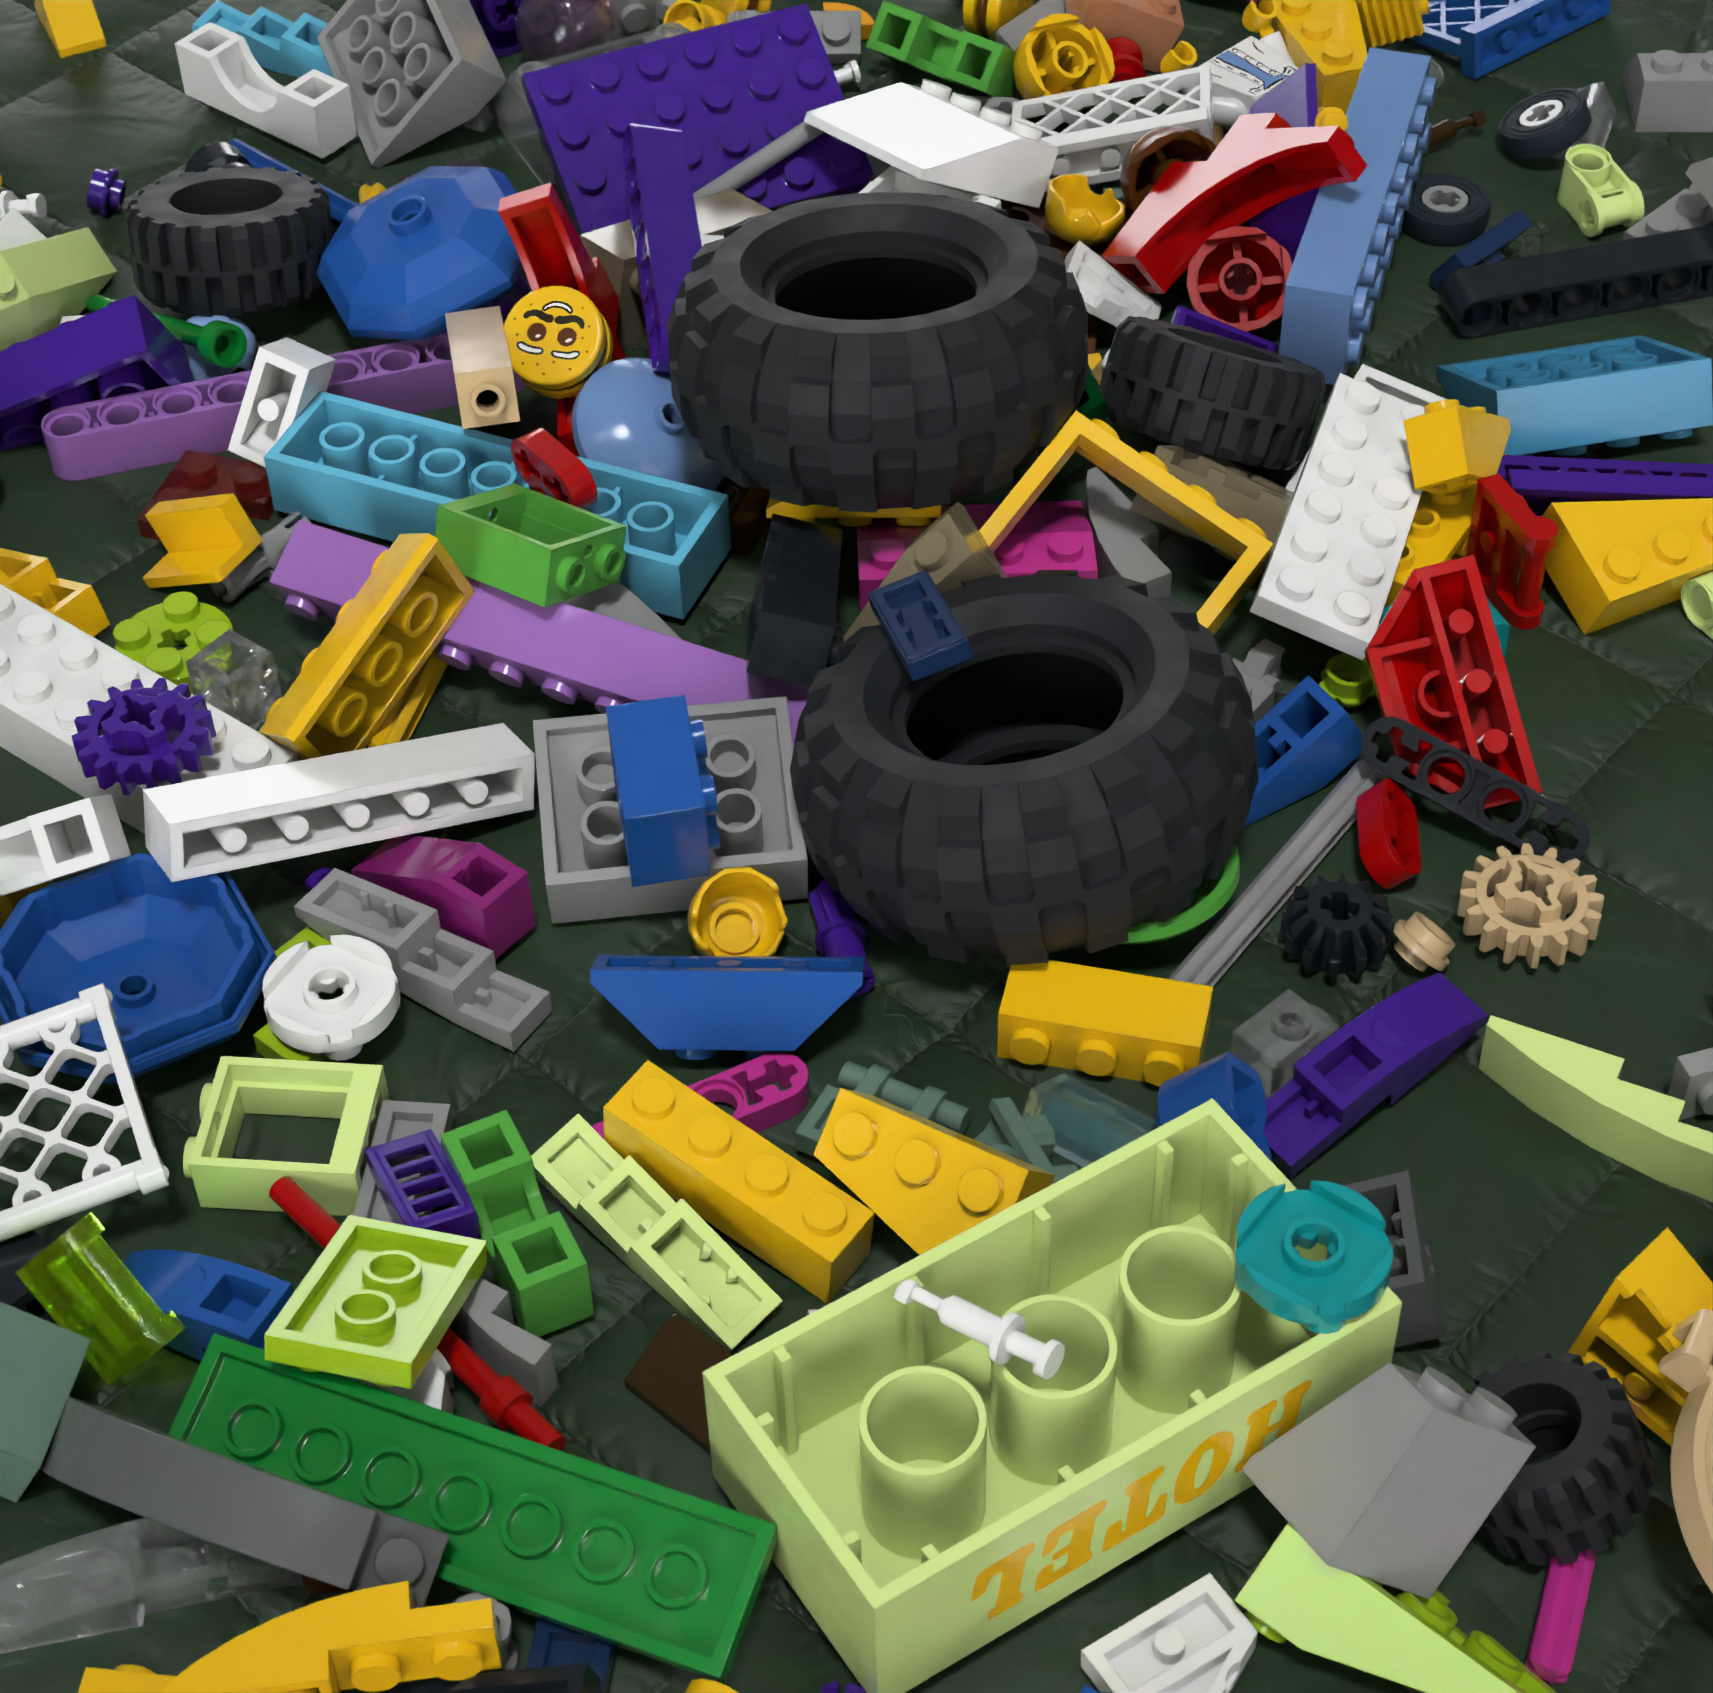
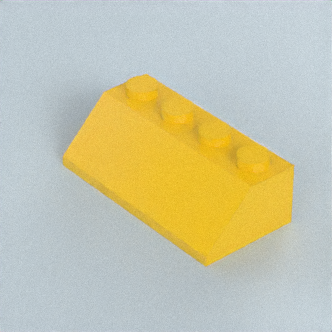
M429 533L399 534L389 550H385L377 557L369 578L356 596L342 606L337 615L336 624L321 645L307 655L302 664L301 673L284 697L276 700L268 710L265 723L259 730L261 734L296 753L298 761L364 749L475 592L438 538Z

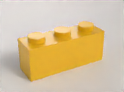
M1049 959L1047 963L1011 965L998 1012L997 1057L1017 1060L1029 1065L1040 1064L1082 1071L1093 1076L1106 1075L1148 1082L1160 1087L1162 1082L1202 1064L1210 1025L1213 986Z

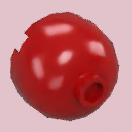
M1233 226L1215 232L1206 239V243L1198 249L1195 256L1193 255L1188 265L1186 287L1193 311L1253 335L1265 332L1282 318L1285 284L1292 267L1288 251L1282 244L1280 246L1275 239L1267 236L1266 232L1256 227Z

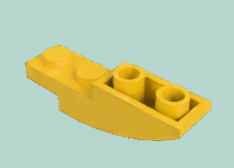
M409 1581L365 1588L321 1600L273 1618L231 1639L194 1662L161 1687V1693H340L341 1690L355 1688L366 1692H379L388 1690L399 1682L435 1677L450 1681L465 1680L474 1677L480 1671L502 1668L501 1642L492 1598L415 1608Z

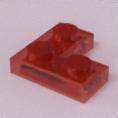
M186 450L138 517L137 521L141 537L160 540L145 514L158 502L234 493L248 517L269 521L275 510L266 467L255 462Z

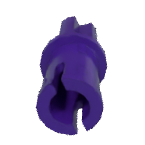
M822 880L817 883L818 888L809 893V902L818 929L815 935V945L818 951L826 957L865 956L863 985L850 998L858 997L867 993L875 984V977L872 969L869 967L863 945L866 940V930L863 924L855 919L851 906L840 894V890L834 891L826 880Z

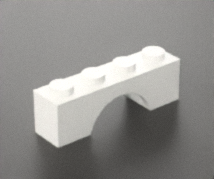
M212 22L207 23L175 43L186 95L322 159L333 154L338 148L357 137L348 84L313 69L284 87L274 81L261 68L252 55L244 37Z

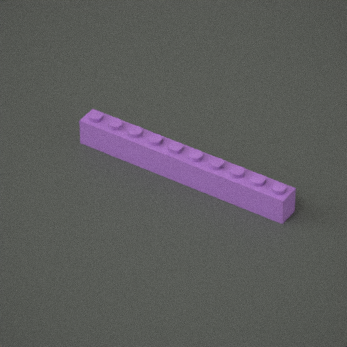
M298 520L269 583L286 599L284 606L292 613L312 621H316L320 614L335 619L334 623L336 624L337 615L342 606L356 596L371 575L372 566L377 557L385 550H389V548ZM467 576L465 577L475 592L434 649L437 651L436 656L440 660L458 669L469 670L471 665L474 664L489 669L488 673L492 677L510 686L522 687L523 682L526 681L541 686L543 693L566 704H575L577 698L594 703L595 709L602 714L606 713L605 706L685 695L687 706L787 696L793 750L799 717L808 701L807 693L810 689L809 686L747 673L746 660L563 602L544 608Z

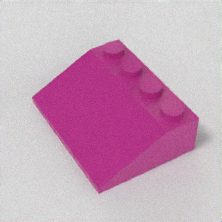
M1081 500L1034 502L993 553L1008 577L1034 575L1038 570H1077L1078 577L1097 579L1098 576L1093 531ZM1000 504L963 506L978 530H980ZM942 506L941 516L952 506ZM872 518V524L855 526L860 613L869 601L867 593L878 589L910 543L938 518H930V523L924 526H901L896 524L895 518Z

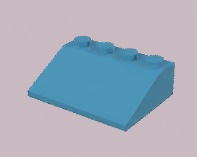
M1643 335L1436 366L1437 378L1450 399L1459 400L1460 405L1468 408L1485 407L1487 413L1509 418L1511 432L1504 451L1506 455L1534 456V453L1553 450L1554 455L1558 456L1579 455L1587 452V445L1606 442L1608 447H1630L1640 444V436L1658 434V437L1662 439H1681L1692 436V428L1713 425L1711 358Z

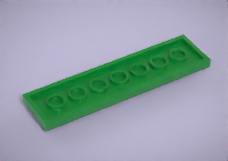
M216 1333L213 1334L168 1433L266 1471L448 1533L449 1538L433 1579L434 1581L470 1594L476 1592L496 1599L512 1609L723 1684L727 1680L778 1542L777 1524L337 1374L322 1371L307 1372L296 1366L264 1360L263 1349Z

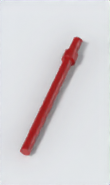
M284 1176L278 1179L270 1188L269 1197L325 1249L341 1225L291 1177ZM448 1328L437 1349L450 1365L452 1372L480 1398V1410L501 1430L512 1429L521 1438L562 1451L566 1445V1438L532 1406L533 1396L512 1376L506 1375L501 1377L458 1335Z

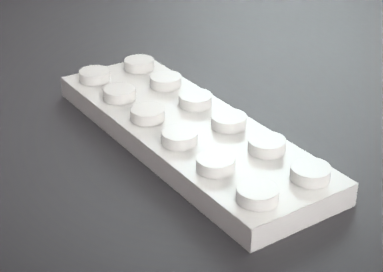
M1341 373L1339 374L1330 393L1249 612L1360 660L1365 658L1364 650L1377 630L1422 491L1415 489L1403 420L1425 414L1423 406L1406 402L1376 389L1367 382L1357 381Z

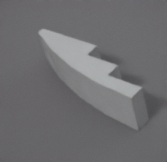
M334 868L294 906L296 916L328 941H330L329 936L344 934L361 937L375 943L387 953L391 960L393 972L397 977L401 993L458 1026L513 1052L553 1011L550 992L497 970L493 950L442 930L437 909L347 872Z

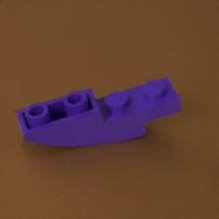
M1437 973L1399 990L1348 1022L1293 1065V1078L1266 1100L1267 1120L1263 1131L1268 1141L1272 1161L1290 1179L1293 1178L1383 1100L1390 1105L1397 1101L1486 1025L1489 1015L1444 975Z

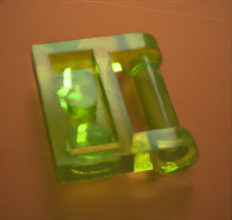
M90 1212L15 1273L60 1327L91 1339L85 1358L107 1385H110L165 1346L185 1329V1325L172 1310L166 1314L162 1311L102 1238L100 1233L105 1228L94 1214Z

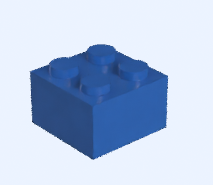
M685 695L605 706L614 783L632 887L709 876V850L720 848V838L716 814H718L717 797L713 775H708L705 758H708L702 719L689 720Z

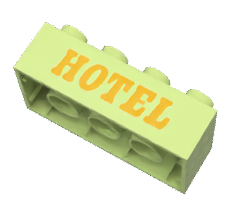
M1213 1098L702 1372L714 1478L739 1512L777 1524L778 1542L773 1552L772 1560L866 1693H905L1255 1485L1242 1471L1251 1456L1389 1362L1392 1363L1402 1301L1388 1286L1373 1307L1358 1317L1348 1319L1342 1329L1330 1334L1313 1332L1302 1323L1288 1321L1270 1313L1255 1302L1248 1293L1238 1287L1234 1279L1235 1241L1237 1225L1243 1211L1256 1196L1271 1187L1285 1184V1192L1296 1190L1297 1188ZM1317 1243L1311 1249H1305L1299 1245L1295 1247L1304 1259L1310 1261L1326 1260L1328 1248L1325 1245ZM910 1279L918 1282L920 1288L942 1299L956 1295L1001 1318L1009 1312H1016L1026 1320L1025 1334L1045 1344L1055 1339L1065 1345L1062 1364L1056 1374L1047 1380L1032 1372L1033 1364L1015 1355L1005 1365H999L989 1359V1347L941 1324L937 1311L916 1301L905 1305L895 1300L893 1297L895 1290L902 1281Z

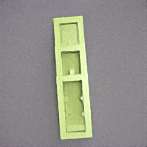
M1490 1016L1486 1025L1478 1069L1529 1109L1589 1147L1659 1182L1713 1202V1133L1680 1122L1686 1101L1620 1080L1625 1060L1623 1058L1508 1020Z
M579 1113L531 1156L536 1178L583 1225L679 1312L728 1352H732L782 1303L783 1300L683 1198L676 1203L630 1155L624 1160Z

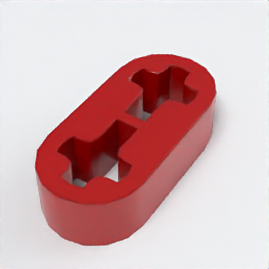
M537 428L512 441L511 455L516 469L525 482L536 492L581 509H586L597 502L596 484L587 467L547 431Z
M1385 778L1357 796L1358 837L1361 859L1368 873L1383 888L1393 889L1416 876L1421 871L1418 819L1412 800L1397 782Z

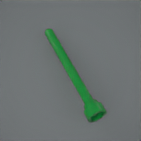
M98 294L92 295L87 301V309L92 313L116 300ZM151 311L181 343L197 347L200 356L208 363L230 368L241 362L247 350L246 335L237 325L214 320L205 326H200Z

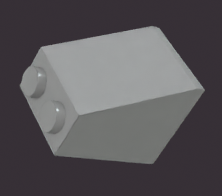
M1389 1362L1251 1456L1242 1471L1326 1565L1430 1599L1536 1446L1512 1424L1517 1417V1413L1513 1408L1490 1391L1476 1387L1471 1395L1466 1393L1451 1378L1436 1369L1427 1367L1421 1375Z

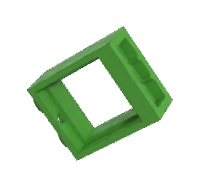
M514 483L438 505L435 537L440 540L464 576L545 608L620 582V575L626 559L624 543L627 526Z

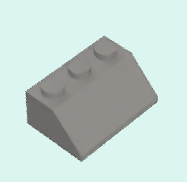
M1660 50L1655 53H1637L1624 67L1622 81L1635 132H1713V50L1706 53H1678L1672 50Z

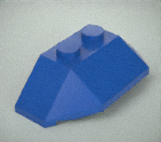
M598 954L590 968V984L659 1050H676L677 1057L691 1060L714 1057L716 1050H743V1057L755 1059L773 1052L795 1051L863 985L865 956L778 957Z

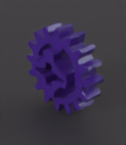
M159 678L151 688H144L140 679L132 680L131 689L122 692L114 686L107 688L110 699L105 703L91 699L87 702L90 716H78L74 721L78 733L72 735V741L85 777L96 776L99 787L103 790L119 782L123 795H130L137 785H146V789L159 787L158 783L166 780L171 784L181 783L180 772L188 770L199 773L203 769L200 756H209L214 753L212 738L216 737V731L211 710H207L205 697L202 694L191 697L189 685L186 683L176 686L173 690H168L166 678Z

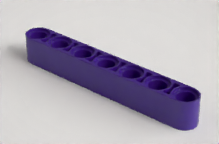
M628 123L623 139L622 167L651 367L653 372L670 373L667 323L674 301L677 299L681 283L685 279V275L689 274L692 270L691 259L702 248L682 129Z

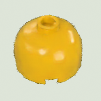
M1052 14L1039 20L1019 43L1013 61L1015 85L1023 100L1108 84L1113 79L1115 66L1112 50L1102 33L1095 27L1089 31L1084 25L1077 23L1080 17L1072 14ZM1093 106L1084 107L1080 109L1078 112L1081 113Z

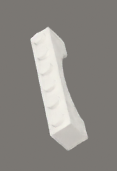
M112 795L89 797L1 826L0 897L131 856Z

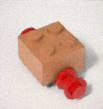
M1064 0L1066 13L1080 17L1077 23L1084 25L1089 31L1093 27L1100 31L1112 50L1115 71L1113 79L1108 84L1146 77L1145 69L1159 73L1161 60L1173 48L1184 28L1179 0Z

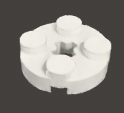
M344 934L329 936L331 945H320L309 949L308 941H305L287 949L267 970L263 979L262 989L266 1019L272 1033L293 1048L310 1053H324L329 1059L336 1061L347 1060L360 1053L364 1043L371 1041L388 1027L401 1003L398 980L393 972L392 963L387 953L367 939ZM339 987L343 988V994L337 998L330 1000L319 998V992L332 993Z

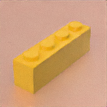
M649 1060L641 1066L603 1107L604 1140L624 1160L630 1155L669 1196L677 1201L683 1198L701 1218L826 1304L833 1299L870 1255L875 1215L871 1209Z

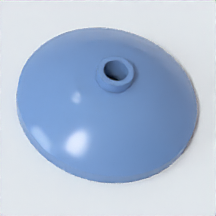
M633 357L610 362L598 369L580 389L572 413L573 438L580 457L712 491L716 489L724 478V475L721 474L720 461L707 459L698 443V439L693 438L672 398L670 373L653 372L649 358Z

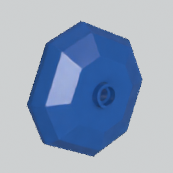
M430 166L348 211L322 254L317 275L351 336L425 341L447 330L445 313L487 308L509 295L524 268L508 230L498 213L500 198L517 193L503 172L488 167Z
M137 853L127 858L109 862L103 867L68 880L51 883L43 889L30 893L27 897L20 899L0 930V1019L4 1025L79 998V991L104 983L105 987L113 995L112 1006L117 1018L115 1021L133 1078H136L226 1042L236 1035L261 994L264 976L271 964L277 959V956L228 871L171 882L151 854ZM98 1020L80 1026L81 1034L76 1043L77 1046L95 1052H102L107 1049ZM43 1040L15 1050L22 1064L44 1068L54 1053L53 1050L46 1047ZM71 1058L62 1064L58 1072L89 1078L96 1065ZM115 1073L109 1074L103 1080V1082L118 1085Z

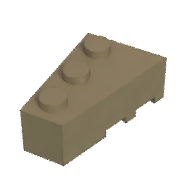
M1178 445L1157 446L1154 455L1166 465L1171 475L1187 486L1194 484L1208 491L1215 498L1218 506L1236 519L1246 518L1254 522L1264 531L1267 540L1272 542L1274 547L1294 492L1228 460L1188 450ZM1138 493L1136 494L1130 511L1163 524L1166 528L1177 534L1198 539L1212 545L1216 553L1237 562V560Z

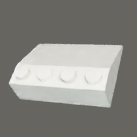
M923 79L921 88L900 82L807 111L804 119L805 123L920 180L1036 208L1040 207L1059 151V147L1040 139L1043 132L1042 129L1013 120L1011 126L1009 125L1012 118L1011 115L985 106L979 111L982 102L958 93H952L950 98L952 91L950 87Z

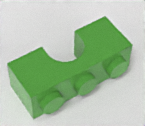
M883 0L867 41V48L892 60L986 96L1013 98L1017 89L1013 73V61L1016 51L965 30L962 32L922 14Z
M507 1109L440 1134L443 1151L469 1194L479 1216V1239L487 1241V1261L500 1287L509 1292L512 1312L520 1328L537 1337H541L595 1315L588 1264L561 1212L557 1211L550 1215L548 1214L538 1188L533 1159Z

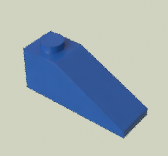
M1309 675L1254 724L1258 752V783L1244 827L1322 789L1362 753L1361 740L1363 735L1349 714Z

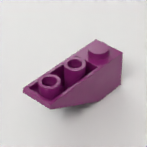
M405 835L390 838L351 869L352 875L437 909L442 930L493 950L495 960L535 926L528 872L481 843Z

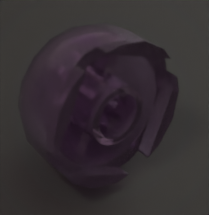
M523 0L520 3L516 15V38L523 55L536 68L543 69L608 53L611 49L612 44H608L610 38V27L614 28V16L608 0Z

